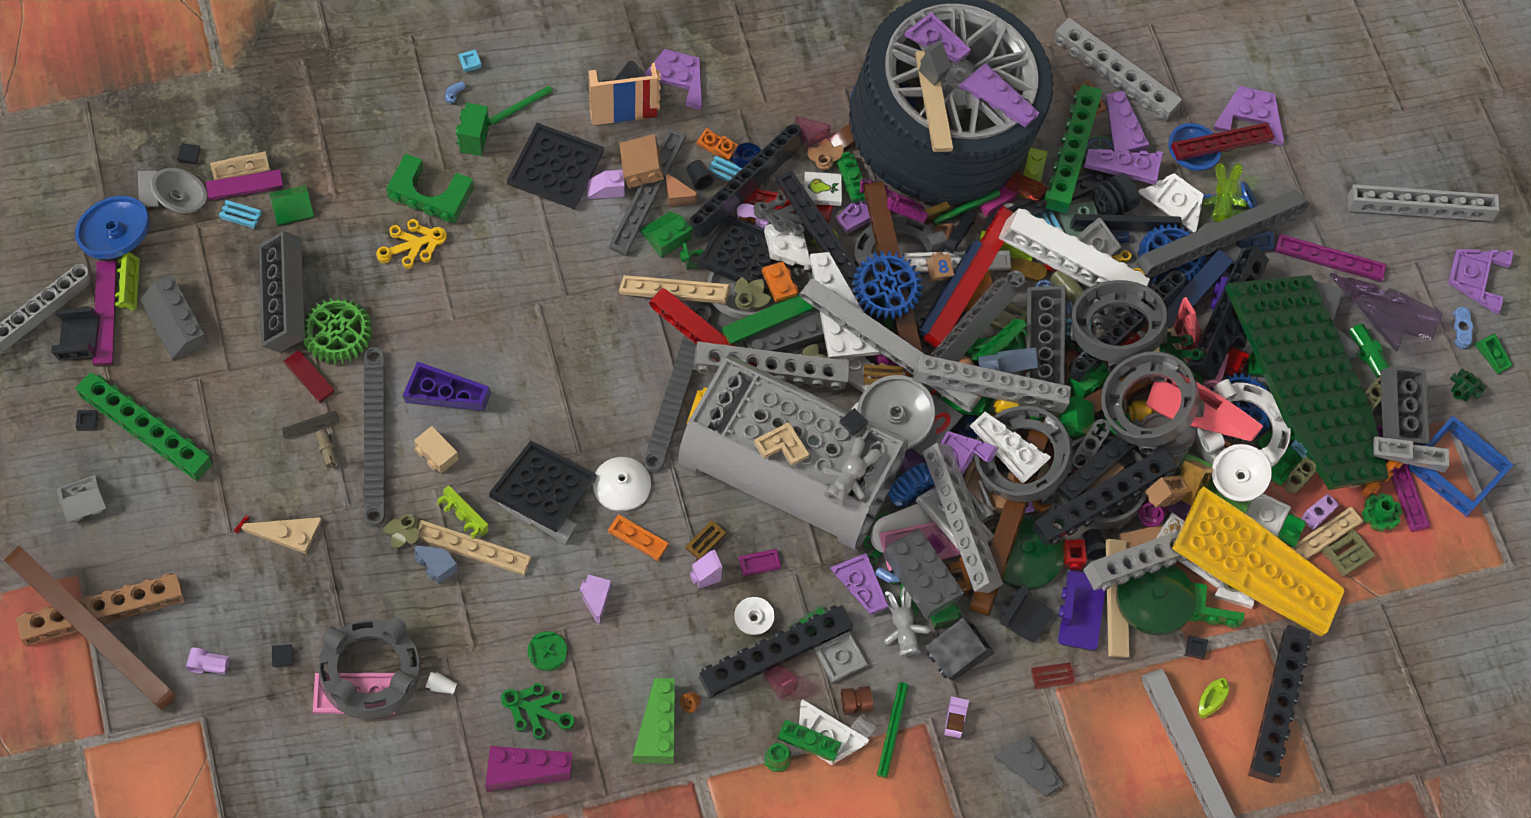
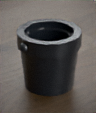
M701 160L692 161L686 168L692 185L696 190L708 188L715 180L713 172Z
M1098 529L1085 531L1082 534V539H1085L1086 558L1088 560H1098L1105 557L1106 542L1101 531Z

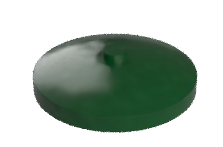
M1024 515L1002 582L1013 588L1020 589L1022 585L1030 588L1029 590L1041 588L1053 581L1062 568L1064 562L1063 541L1061 540L1054 546L1050 544L1045 547L1032 529L1034 522L1039 519L1037 516ZM997 525L991 532L993 535L995 534Z
M1175 565L1170 567L1161 566L1159 570L1153 573L1147 571L1137 579L1131 577L1127 582L1118 584L1116 589V601L1120 613L1131 626L1146 634L1160 636L1180 630L1189 621L1195 609L1196 595L1194 587L1188 576Z

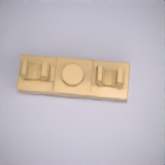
M266 151L210 163L214 180L270 171Z

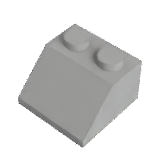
M95 475L57 488L59 502L67 522H77L82 520L84 516L89 514L96 515L101 513L103 509H106L105 501Z

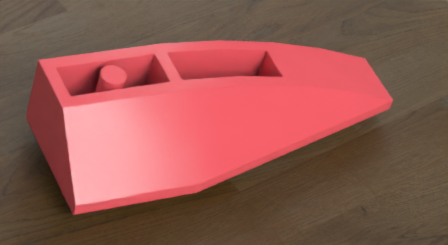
M1180 374L1187 384L1191 382L1190 378ZM1167 379L1166 382L1154 381L1146 406L1172 419L1181 405L1180 389L1170 379ZM1196 382L1200 398L1204 401L1203 417H1195L1190 426L1252 441L1261 431L1263 425L1228 400Z

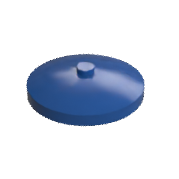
M114 196L106 198L91 206L79 219L75 229L77 244L86 255L92 258L111 259L122 256L137 247L145 238L150 227V216L143 203L133 197Z

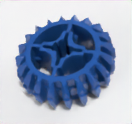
M920 463L915 467H911L891 485L888 495L897 507H905L916 501L918 496L929 491L934 485L927 463Z

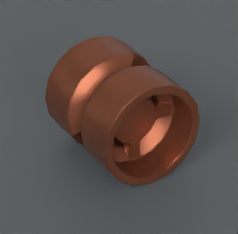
M861 686L857 690L853 688L841 689V703L844 715L856 714L857 710L861 713L873 712L870 686Z

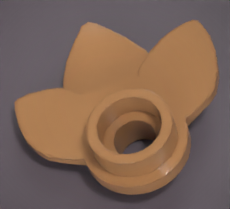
M824 139L818 148H808V157L816 163L817 168L827 170L833 166L834 161L842 157L844 147L843 145L833 147L828 139Z

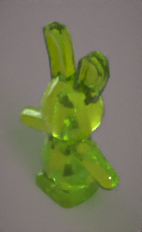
M1218 163L1215 168L1218 180L1216 185L1217 195L1202 201V206L1215 204L1212 218L1217 223L1232 217L1233 204L1241 207H1246L1247 205L1245 200L1234 196L1237 192L1236 183L1243 172V167L1240 163L1234 165L1229 179H1226L1224 165Z

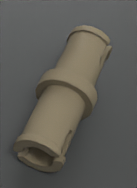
M322 429L323 434L321 430H318L315 436L320 446L319 452L324 457L326 468H331L330 464L334 468L338 465L334 453V445L330 442L326 429Z

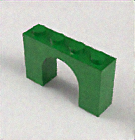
M405 153L386 188L387 197L395 203H403L411 209H418L427 215L437 216L445 222L456 223L474 189L473 179L456 172L445 192L434 197L423 196L414 188L423 171L422 159Z

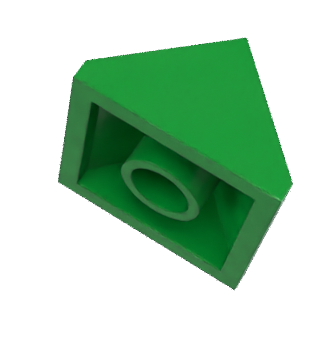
M306 185L269 193L277 226L314 218Z
M1078 396L1069 398V404L1063 413L1055 412V417L1062 423L1071 440L1085 436L1095 422L1093 402Z

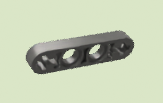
M1099 419L1095 421L1073 453L1071 465L1075 469L1081 467L1075 463V457L1082 455L1086 463L1096 454L1110 431V424L1106 420ZM1104 424L1105 432H1100L1097 437L1091 435V432L1096 434L1098 431L1096 425ZM1087 439L1095 441L1096 446L1093 450L1086 448L1085 442Z

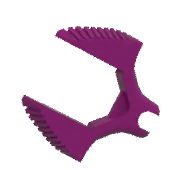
M860 179V192L864 193V184L876 181ZM884 185L887 195V209L924 223L929 213L924 211L922 204L915 202L914 199L900 195L888 189L887 185Z

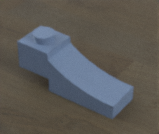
M1036 347L998 352V355L979 357V367L1006 373L1038 368Z

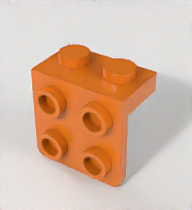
M784 262L762 268L763 276L775 303L797 296L798 287L795 283L793 284L790 269L786 268Z

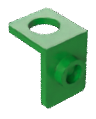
M684 242L680 252L681 262L685 263L686 270L700 268L697 266V263L691 261V257L693 255L701 256L703 249L688 252Z

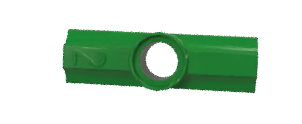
M1364 323L1357 324L1349 330V334L1360 348V353L1358 354L1363 362H1367L1375 377L1379 378L1381 376L1380 371L1390 367L1383 356L1382 346L1379 341L1373 340Z

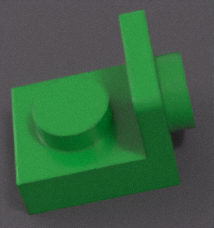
M1288 514L1277 538L1295 548L1306 521Z

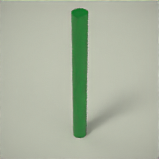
M547 86L489 118L490 126L552 92V88Z
M997 189L932 219L935 226L968 210L1001 196Z

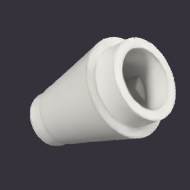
M431 672L426 687L430 691L453 695L457 683L438 672Z

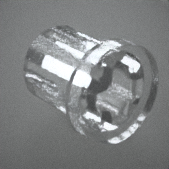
M862 713L850 728L868 738L877 727L866 719L865 714Z

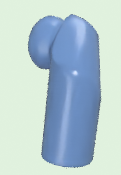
M463 81L446 89L445 100L448 103H454L458 92L466 89Z
M881 567L876 570L875 575L886 582H901L895 573H890Z

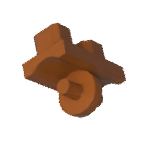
M959 557L958 561L948 564V570L951 575L960 576V580L955 581L964 592L963 596H970L969 591L972 590L970 578L962 557Z

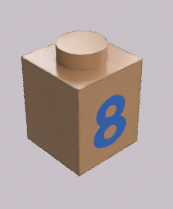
M936 252L926 260L930 282L949 280L954 276L950 254Z

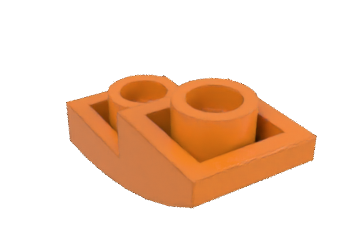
M708 128L704 130L696 142L698 146L727 160H729L738 147V144L723 135L721 138Z

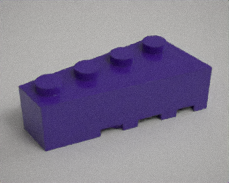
M417 361L402 396L405 403L484 411L491 396L489 386Z

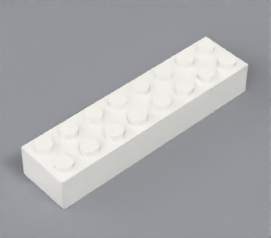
M1019 208L1006 220L998 237L1002 241L1088 287L1112 280L1133 281L1147 286L1150 280L1142 272L1134 271L1127 264L1112 259V256L1097 251L1092 245L1084 244L1079 238L1064 233L1061 228L1047 224V221L1034 217L1025 209Z

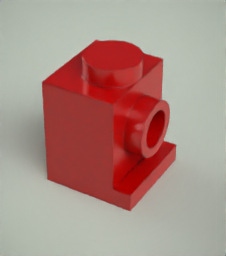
M1231 347L1228 353L1224 376L1229 375L1233 378L1234 373L1241 374L1249 354Z
M1085 539L1065 540L1063 543L1065 567H1070L1072 571L1081 570L1087 562Z

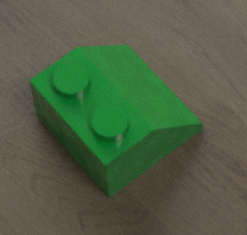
M671 211L640 229L642 235L661 258L682 246L684 242L687 243L692 240V228L681 215Z

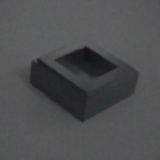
M181 143L177 158L178 162L197 165L201 150L200 146Z
M854 408L841 418L839 423L854 436L868 424V421Z
M77 410V431H96L98 411Z
M1189 635L1184 656L1204 660L1208 640Z
M292 644L272 646L273 667L293 666Z

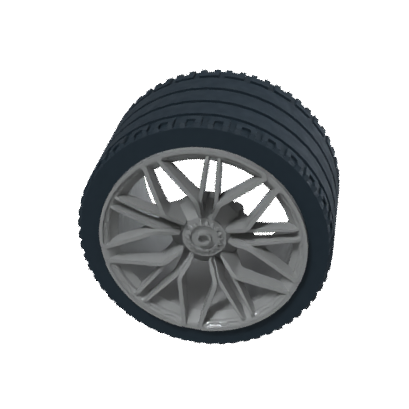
M912 0L911 2L904 3V6H899L896 8V11H892L889 17H886L875 31L851 96L849 105L850 131L853 134V141L856 142V148L860 151V156L864 158L865 163L871 167L870 169L880 179L882 178L886 184L912 198L928 201L929 203L941 204L947 201L949 205L969 203L997 189L1001 190L1020 170L1050 109L1054 81L1052 80L1053 73L1050 71L1051 64L1048 63L1049 59L1045 54V50L1028 26L1014 14L988 0ZM931 12L971 49L970 53L958 63L949 60L951 64L948 76L941 80L945 107L948 110L954 130L950 129L953 149L947 152H933L928 122L923 117L926 113L925 107L919 114L905 98L923 97L921 87H899V83L919 76L915 53L916 51H924L926 49L923 45L905 37V32ZM986 63L1039 112V115L1026 127L1005 116V112L1000 109L992 108L999 115L998 117L984 103L986 102L985 100L972 96L973 93L966 89L965 91L960 89V83ZM978 108L996 126L975 131ZM972 109L969 131H962L956 110Z

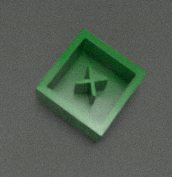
M466 103L465 108L461 109L460 112L461 123L456 127L457 145H459L460 153L482 156L490 126L488 106Z

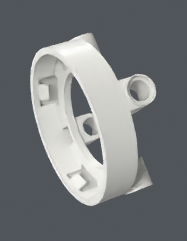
M1229 379L1215 385L1213 392L1229 402H1251L1259 406L1268 415L1272 425V438L1269 445L1260 451L1267 457L1272 468L1285 453L1291 429L1284 423L1273 395L1256 385L1248 383L1231 384ZM1195 427V445L1206 462L1213 464L1219 453L1226 449L1224 447V438L1220 433ZM1243 474L1238 475L1240 478H1245Z

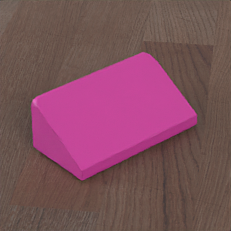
M1003 186L999 190L1001 196L978 206V208L986 217L1000 210L1006 203L1015 201L1017 193L1007 186Z

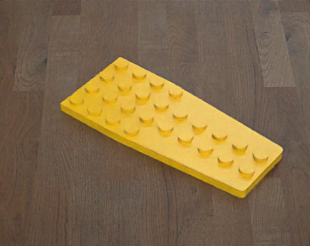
M1204 486L1199 490L1172 549L1220 581L1319 636L1326 634L1344 594V588L1254 519Z

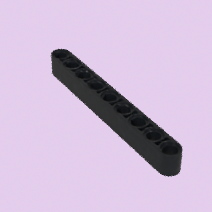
M791 124L787 126L691 216L690 223L695 237L703 238L709 235L804 144L799 125Z
M1177 270L1172 271L1152 289L1161 297L1165 306L1181 293L1186 280L1185 274ZM1145 300L1143 301V302H1144L1145 304H1147L1153 311L1156 309V308H1155L1152 304H1150L1149 302H1147V301H1145ZM1131 308L1106 330L1098 340L1108 345L1123 346L1148 323V320L1140 311ZM1083 351L1073 361L1070 376L1077 382L1084 381L1105 360L1093 357Z

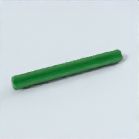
M898 683L877 771L878 777H888L909 688L907 683Z

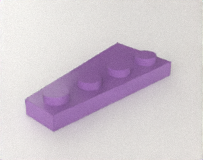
M986 63L959 85L960 89L964 91L966 89L973 93L972 96L985 100L990 103V107L1000 109L1005 112V116L1024 127L1029 125L1039 115V112Z

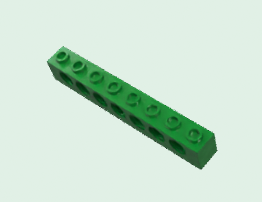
M1082 84L1080 91L1076 90L1073 100L1077 102L1076 105L1072 104L1069 113L1073 116L1072 119L1068 118L1065 129H1068V133L1064 132L1061 143H1064V147H1059L1057 157L1060 160L1055 161L1053 168L1056 174L1055 176L1051 175L1048 185L1052 186L1051 190L1047 189L1044 199L1048 201L1047 209L1065 214L1068 213L1102 89Z
M90 372L75 387L81 399L196 482L211 467L210 454L206 450H199L195 447L196 445L192 440L181 437L180 432L174 427H167L160 417H153L146 407L138 406L131 396L121 394L122 392L117 386H110L100 374L96 376ZM105 391L103 394L97 395V393ZM114 402H119L117 405L112 406ZM134 412L133 415L126 416L128 413ZM149 423L146 427H141L142 424ZM158 434H164L162 437L156 438ZM178 444L176 448H170L172 445ZM188 455H194L191 459H185Z

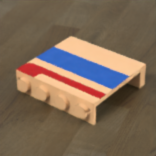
M652 63L651 67L652 76L598 82L596 70L588 71L589 106L592 125L657 117V110H660L659 81H661L660 71L656 70L655 63Z

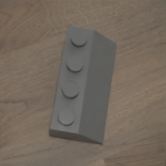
M171 274L154 282L140 298V301L172 361L207 345L205 335L173 275Z

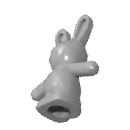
M862 437L856 438L853 442L850 457L843 463L842 471L830 467L823 468L825 475L836 477L832 485L824 493V496L838 506L844 504L851 489L858 499L863 500L865 498V494L856 480L861 478L865 474L867 467L879 459L881 455L880 450L873 449L861 459L860 456L865 445Z
M903 587L901 592L902 607L899 606L893 593L885 592V600L892 611V622L897 629L884 639V644L890 645L898 639L901 657H911L920 654L922 651L916 633L928 634L930 628L913 624L915 620V615L911 608L913 599L905 587Z

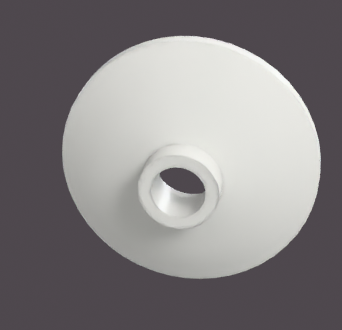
M746 598L735 609V623L746 634H763L773 624V608L762 598ZM756 616L757 620L752 621L750 618Z

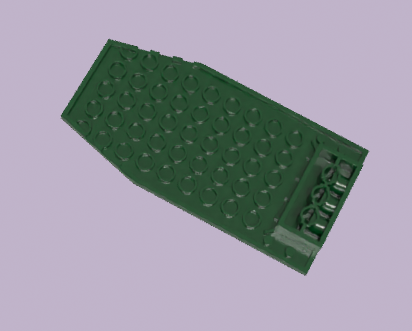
M1305 275L1236 282L1226 285L1225 289L1284 423L1295 432L1294 438L1298 443H1302L1307 451L1305 453L1306 456L1316 464L1315 470L1327 488L1334 490L1382 482L1388 479L1389 476L1384 458L1373 456V439L1379 436L1372 408L1312 276Z

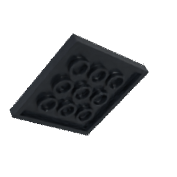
M536 123L507 179V185L575 210L604 152V147Z
M729 215L720 223L698 259L697 266L736 282L741 277L748 283L762 279L764 282L763 293L766 294L769 287L763 276L762 268L784 261L770 258L763 228Z
M530 440L489 492V497L557 533L595 483L597 474Z

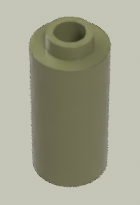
M1056 271L1050 278L1055 286L1065 285L1068 301H1071L1073 306L1078 297L1085 291L1075 279L1060 271Z

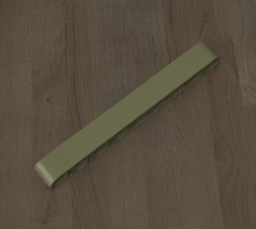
M1381 376L1365 392L1372 412L1382 402ZM1307 456L1293 469L1284 483L1285 490L1290 494H1297L1317 473L1315 470L1316 464L1311 459L1309 460ZM1291 480L1296 481L1298 485L1293 484Z

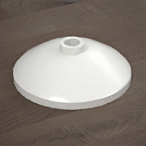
M1238 444L1224 449L1216 457L1212 466V479L1215 487L1223 496L1233 501L1246 502L1256 499L1266 491L1271 480V466L1267 457L1260 450L1250 445ZM1243 474L1245 478L1239 479L1237 476Z
M628 457L612 458L604 462L595 472L597 479L593 484L594 494L597 500L610 510L617 512L634 510L640 507L650 494L651 478L649 472L643 464L635 459ZM624 477L625 480L620 481L619 478Z

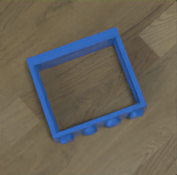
M1452 416L1433 436L1429 444L1425 446L1434 447L1449 431L1499 471L1496 477L1472 501L1435 470L1408 464V467L1413 474L1464 516L1468 517L1508 473L1513 464L1507 460V457L1498 453L1491 444L1482 440L1476 432L1471 431L1462 421L1460 422Z

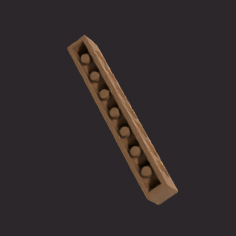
M177 573L164 574L161 578L154 580L146 579L136 585L128 584L118 590H106L100 595L85 596L82 600H78V602L104 625L183 603L185 600ZM165 589L163 593L156 594L157 590ZM145 594L144 598L136 599L138 595ZM119 600H125L122 605H116ZM100 605H105L103 610H96ZM45 607L35 613L27 612L16 618L20 639L24 646L79 631L65 618L61 622H56L62 615L53 607ZM45 622L42 627L36 628L38 623Z

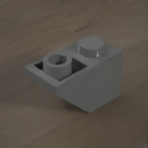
M940 40L934 45L931 43L924 50L925 55L920 61L921 65L919 68V72L934 86L948 76L951 68L947 53Z

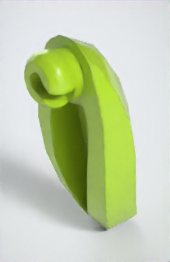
M1225 678L1213 681L1203 691L1198 704V716L1200 718L1212 715L1225 703L1229 693V684Z

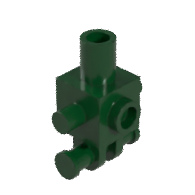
M1463 368L1457 375L1454 373L1450 378L1455 383L1450 390L1453 397L1465 402L1472 396L1479 399L1488 387L1480 381V378H1476L1473 373H1469Z

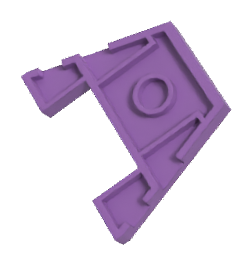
M664 49L654 61L656 70L660 71L661 81L659 82L689 90L685 106L701 110L699 57ZM652 65L644 73L646 76H652Z
M1239 86L1213 130L1219 132L1231 130L1232 119L1255 124L1268 123L1275 138L1267 143L1282 146L1284 142L1275 94Z
M1457 249L1454 253L1448 284L1495 314H1499L1503 297L1485 292L1491 263L1509 268L1514 251L1498 252V250H1491L1488 252Z
M949 431L946 432L941 441V444L951 445L962 476L975 454L990 463L999 449L998 446Z

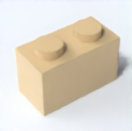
M433 426L414 440L415 452L421 458L423 456L426 458L427 464L433 471L437 470L442 474L458 461L457 451Z

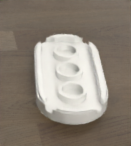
M915 504L879 519L873 525L870 535L871 542L875 549L881 553L884 551L879 533L934 521L919 504Z

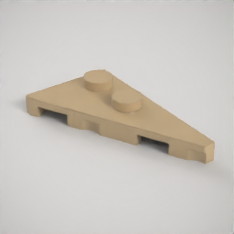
M321 518L244 523L242 530L306 554L322 520Z

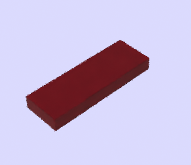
M299 350L283 361L286 367L319 403L335 392L332 386Z

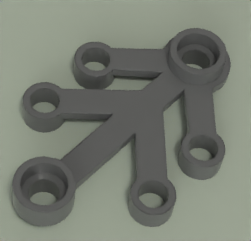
M778 194L776 199L769 203H755L753 207L754 215L759 219H767L776 231L783 232L787 226L795 236L803 234L804 227L793 222L803 223L798 215L792 214L795 212L792 205L781 210L774 209L786 204L787 198L785 195Z

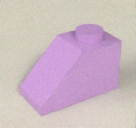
M623 170L603 171L591 178L587 184L588 199L625 197Z
M710 551L692 564L690 577L693 584L697 583L699 589L721 581L722 565L716 551Z
M588 575L587 580L582 581L580 592H582L583 601L594 620L600 624L611 590V581Z

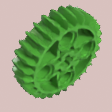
M339 296L337 301H333L332 297H330V302H326L323 299L322 305L316 303V309L310 307L311 314L306 313V319H304L305 339L303 342L308 352H312L314 358L318 356L320 362L326 358L327 364H329L330 360H333L336 365L337 360H341L342 364H344V359H348L351 362L352 356L358 359V352L364 354L363 347L368 348V342H371V335H373L372 322L365 308L362 309L360 304L355 306L354 300L348 303L347 298L341 301ZM332 312H339L336 316L332 314ZM348 316H353L352 319H346ZM359 324H361V334L354 330ZM314 327L320 331L315 338L313 337ZM349 340H355L353 343H347ZM323 342H327V343H328V344H326V345H324V346H323V345H320V344L323 343ZM338 345H339L341 348H343V349H340V350H334Z

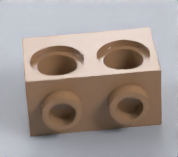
M1181 475L1161 477L1145 492L1151 504L1155 507L1175 505L1190 493L1191 490Z

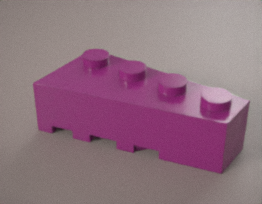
M490 746L485 784L486 792H493L498 789H512V787L524 785L532 786L533 784L543 782L551 783L570 780L573 762L572 752Z

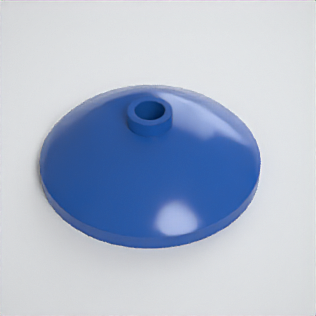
M1185 123L1179 125L1172 131L1169 137V151L1177 161L1171 148L1172 142L1214 133L1200 124ZM1221 152L1177 162L1187 169L1204 171L1217 164L1221 157Z

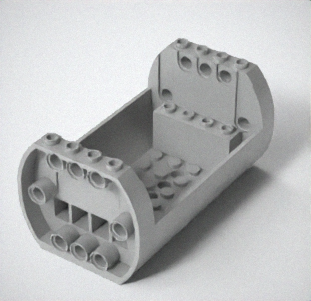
M728 355L723 360L688 421L680 445L678 463L681 467L691 472L700 474L702 471L838 537V543L857 551L861 547L888 496L889 488L896 480L907 450L908 439L868 421V424L852 436L839 423L840 419L849 411ZM763 413L766 417L763 420H758L755 418V414ZM775 421H780L783 425L789 422L794 430L801 432L799 439L809 453V458L793 466L789 464L782 451L763 459L754 444V440L776 429L772 425ZM862 437L865 445L860 456L861 459L873 449L880 450L881 455L879 459L867 467L865 474L856 480L863 490L865 498L863 500L858 499L851 489L844 504L838 506L824 496V493L832 485L836 477L825 475L823 468L830 467L842 471L843 463L850 457L853 442L856 438ZM811 438H816L819 444L813 446L808 441ZM828 447H835L837 453L829 454L826 449Z

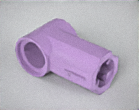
M191 648L186 669L194 673L206 671L225 675L228 671L230 658L229 656L209 653L201 648Z

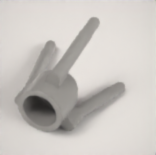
M979 480L978 482L987 505L985 503L979 504L968 488L967 490L972 502L976 506L975 511L982 523H985L993 518L995 508L991 504L982 480Z

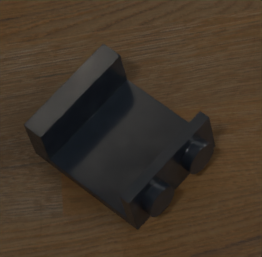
M88 306L80 309L65 308L56 311L55 314L62 321L59 345H52L51 353L59 361L96 357L100 315L92 307Z

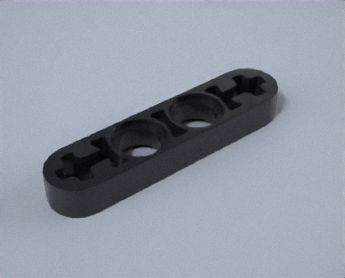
M971 210L966 212L947 240L944 248L945 251L952 254L956 251L974 224L977 213Z

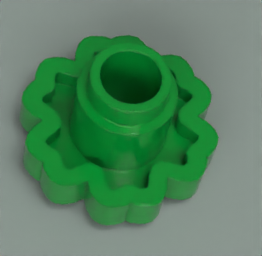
M1381 493L1379 496L1371 495L1364 502L1363 520L1365 523H1371L1370 526L1373 530L1383 532L1385 529L1393 530L1400 523L1399 517L1402 514L1400 503L1393 502L1391 495H1386L1385 493Z

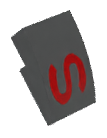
M931 394L935 407L933 427L920 444L910 448L923 458V451L935 443H941L946 432H952L963 417L962 414L933 394Z

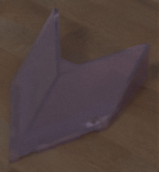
M1330 273L1331 279L1342 289V292L1365 320L1396 352L1399 349L1404 333L1429 340L1434 339L1443 314L1442 312L1397 290L1388 288L1387 291L1377 289L1378 287L1375 284L1349 277L1347 279L1339 277L1338 274Z

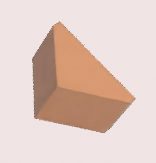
M670 174L666 175V192L669 207L688 206L697 203V193Z

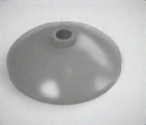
M165 168L158 171L151 181V190L155 198L164 207L172 211L193 213L200 210L206 202L207 192L203 183L196 176L185 170Z

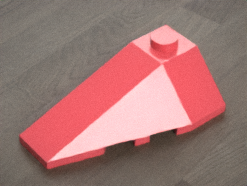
M1187 297L1182 300L1173 327L1177 336L1189 334L1193 337V344L1191 346H1183L1181 344L1183 350H1193L1197 348L1202 331L1196 312ZM1187 358V361H1188L1187 364H1188V365H1189V363H1190V361H1191V358Z

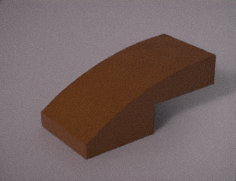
M850 124L843 127L829 139L833 147L843 145L844 151L854 146L855 141L852 138L853 134L850 131Z

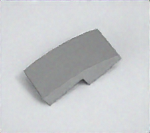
M138 171L139 201L143 203L145 208L158 207V200L151 190V181L157 171Z

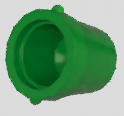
M782 743L773 744L765 753L764 766H767L773 772L786 770L790 765L791 752Z

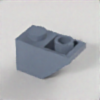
M425 546L414 547L416 562L420 566L424 565L427 569L425 572L432 581L435 579L440 584L458 571L457 563L446 549Z

